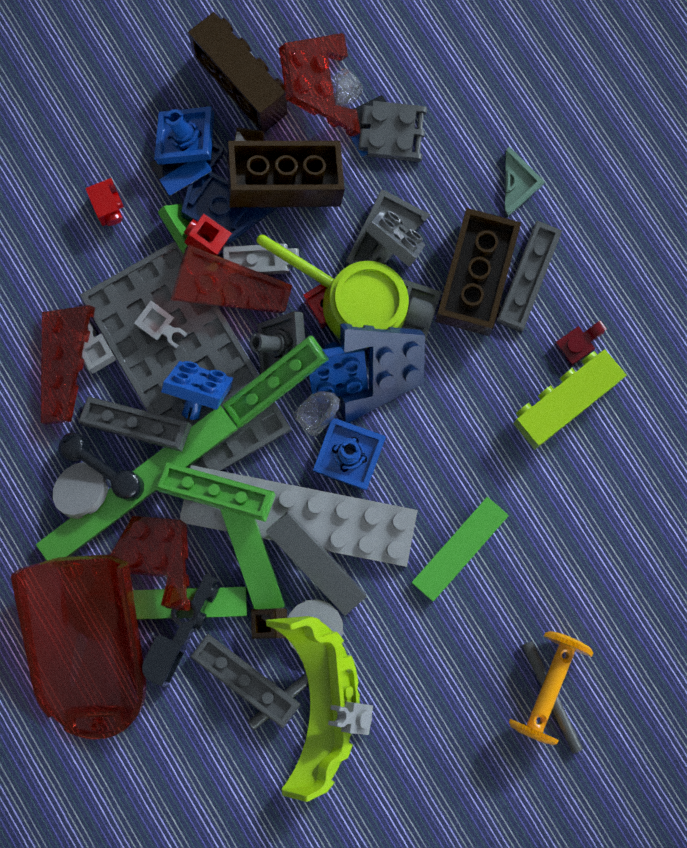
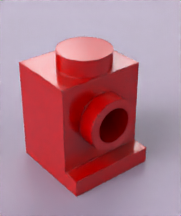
M112 178L85 188L102 226H113L123 220L119 209L124 206Z
M203 214L198 222L193 219L184 231V234L187 235L184 243L207 259L206 262L211 264L232 233Z
M322 284L303 294L304 303L321 329L328 326L323 308L320 306L323 303L324 294L327 289Z

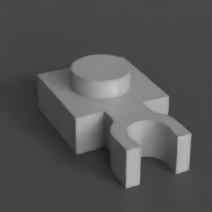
M152 301L149 302L134 322V325L156 341H158L161 335L165 336L167 342L175 349L179 345L172 341V335L174 333H180L183 337L187 335L182 329L169 325L174 317Z
M88 320L85 322L88 326L86 334L81 335L77 328L73 329L77 338L84 342L77 349L88 369L93 374L114 362L117 358L102 333L95 337L96 331Z
M345 702V707L331 705V710H336L338 716L335 721H329L328 725L342 727L341 732L369 735L373 705Z

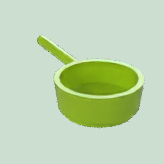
M263 234L257 237L256 241L261 247L327 287L323 298L324 317L331 331L339 339L340 324L344 323L351 324L352 327L363 328V325L374 326L375 329L388 330L389 327L402 328L409 304L408 291L401 277L387 265L375 261H360L347 266L332 278Z

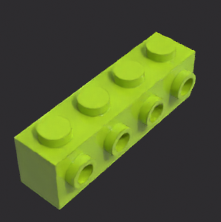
M605 349L598 355L595 351L590 353L581 361L584 366L578 371H575L573 368L559 378L562 382L559 386L553 389L550 385L538 395L539 402L533 406L527 403L516 412L518 418L513 424L534 450L627 376Z

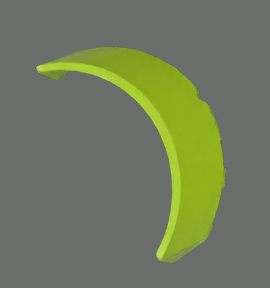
M310 616L266 620V626L277 630L291 642L303 662L308 679L310 718L307 736L298 763L288 781L282 787V796L308 802L329 791L335 783L332 781V778L341 762L347 759L353 746V744L349 743L351 733L341 732L342 727L331 726L328 723L329 721H335L338 716L336 710H331V705L345 707V702L360 703L357 671L352 656L347 655L342 645L344 642L338 632L332 631L327 625L322 623L320 619Z

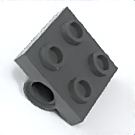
M402 279L409 297L408 310L402 328L421 330L425 334L426 341L442 291Z

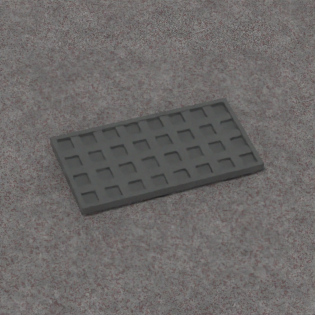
M175 241L80 294L148 412L186 421L193 426L215 410L202 405L200 418L191 420V413L188 414V418L182 416L185 404L184 399L161 392L164 380L179 361H191L198 364L201 368L219 370L224 372L226 376L234 378L230 391L220 405L228 415L229 413L222 404L259 376L219 307L212 302ZM150 301L174 317L169 325L174 328H180L187 333L185 337L180 333L172 335V341L179 345L177 349L167 342L165 336L161 335L158 341H156L134 325V322ZM274 402L192 465L224 471L289 433L291 428Z

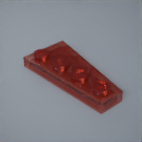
M189 245L184 252L171 300L283 313L286 311L292 285Z
M86 305L42 312L41 423L43 424L66 423L72 420L79 387L76 384V380L84 364V359H81L84 342L88 343L90 331L87 328L90 317H94L95 307Z

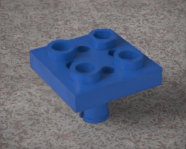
M212 107L173 109L171 111L159 112L154 158L158 165L211 160L214 111Z
M332 342L327 344L323 351L329 360L309 375L313 401L367 391L368 380L364 348L344 352L339 343Z
M179 361L164 380L161 392L184 399L185 404L182 416L188 418V414L191 413L190 419L197 420L200 418L202 405L216 410L219 408L230 391L234 378L226 376L224 372L219 370L201 368L198 364L191 361Z
M332 417L313 472L367 491L386 436ZM334 447V451H337L339 448L338 453H333L332 448ZM345 464L344 466H342V468L344 470L348 469V471L343 472L340 468L341 465Z

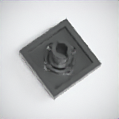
M384 209L380 211L365 229L366 232L380 242L373 253L368 256L369 261H375L381 256L378 262L385 264L394 254L410 267L426 245L422 242L423 238L418 232L413 229L408 230L401 224V219L391 211L386 212Z
M294 311L257 324L258 333L252 335L250 348L254 352H259L260 374L305 340L303 312Z

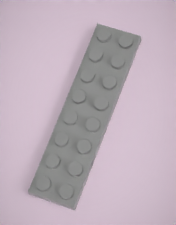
M193 465L190 467V469L274 491L276 496L266 522L256 519L263 539L273 540L266 533V530L289 511L326 551L407 567L418 510ZM184 499L179 522L227 531L220 509Z

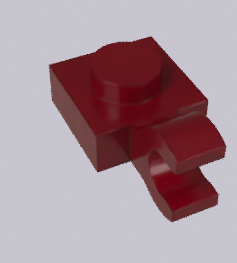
M601 320L585 332L578 326L556 341L555 345L570 366H572L595 350L591 342L604 334L607 328Z

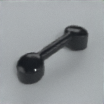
M71 432L61 438L58 446L61 457L73 463L83 461L110 480L111 489L117 497L126 501H134L143 494L144 482L142 478L129 470L117 472L89 452L90 444L86 437Z

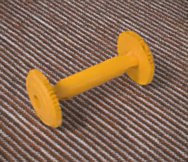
M548 631L544 634V637L558 644V648L527 725L510 719L509 724L517 732L553 746L559 740L544 734L543 731L575 652L592 657L593 651L589 646L577 639L562 633ZM565 652L566 657L563 659L562 654ZM539 717L540 722L536 723V719Z

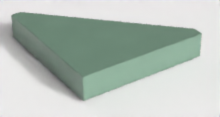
M510 146L505 152L504 216L506 218L512 215L545 183Z

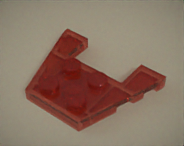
M340 33L287 42L280 46L279 54L286 99L314 116L320 114L327 118V123L335 128L341 126L346 129V134L351 137L360 134L357 110L335 105L334 88L329 69L330 63L328 58L342 61L348 57L345 35Z
M132 516L89 592L88 597L94 600L116 602L124 573L167 577L161 606L168 609L189 611L190 600L187 599L189 575L186 574L185 559H188L187 524L182 520Z

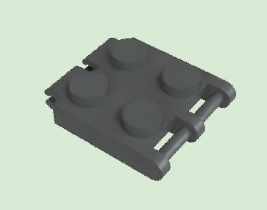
M373 101V106L364 105L361 127L370 129H360L358 150L368 151L367 157L421 162L423 156L420 153L421 139L425 137V131L422 129L424 115L427 114V107ZM416 115H418L417 129H414ZM413 138H416L415 152H412Z

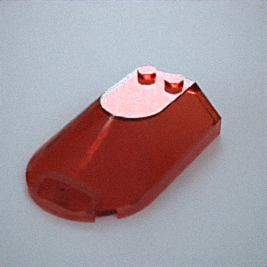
M112 554L58 557L16 570L11 574V581L32 687L41 709L48 718L52 716L62 724L64 731L81 738L105 739L123 732L139 715L146 696V678L142 671L143 656L129 562Z

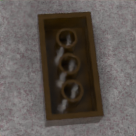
M212 12L188 31L193 56L260 131L265 133L288 114L287 89L279 78L273 79L268 73L267 65L261 58L258 57L256 59L250 53L251 48L242 37L238 39L232 33L233 28L224 17L220 19L215 12Z
M228 141L227 171L230 208L341 207L345 187L340 141Z
M466 208L435 322L490 336L497 316L521 222Z

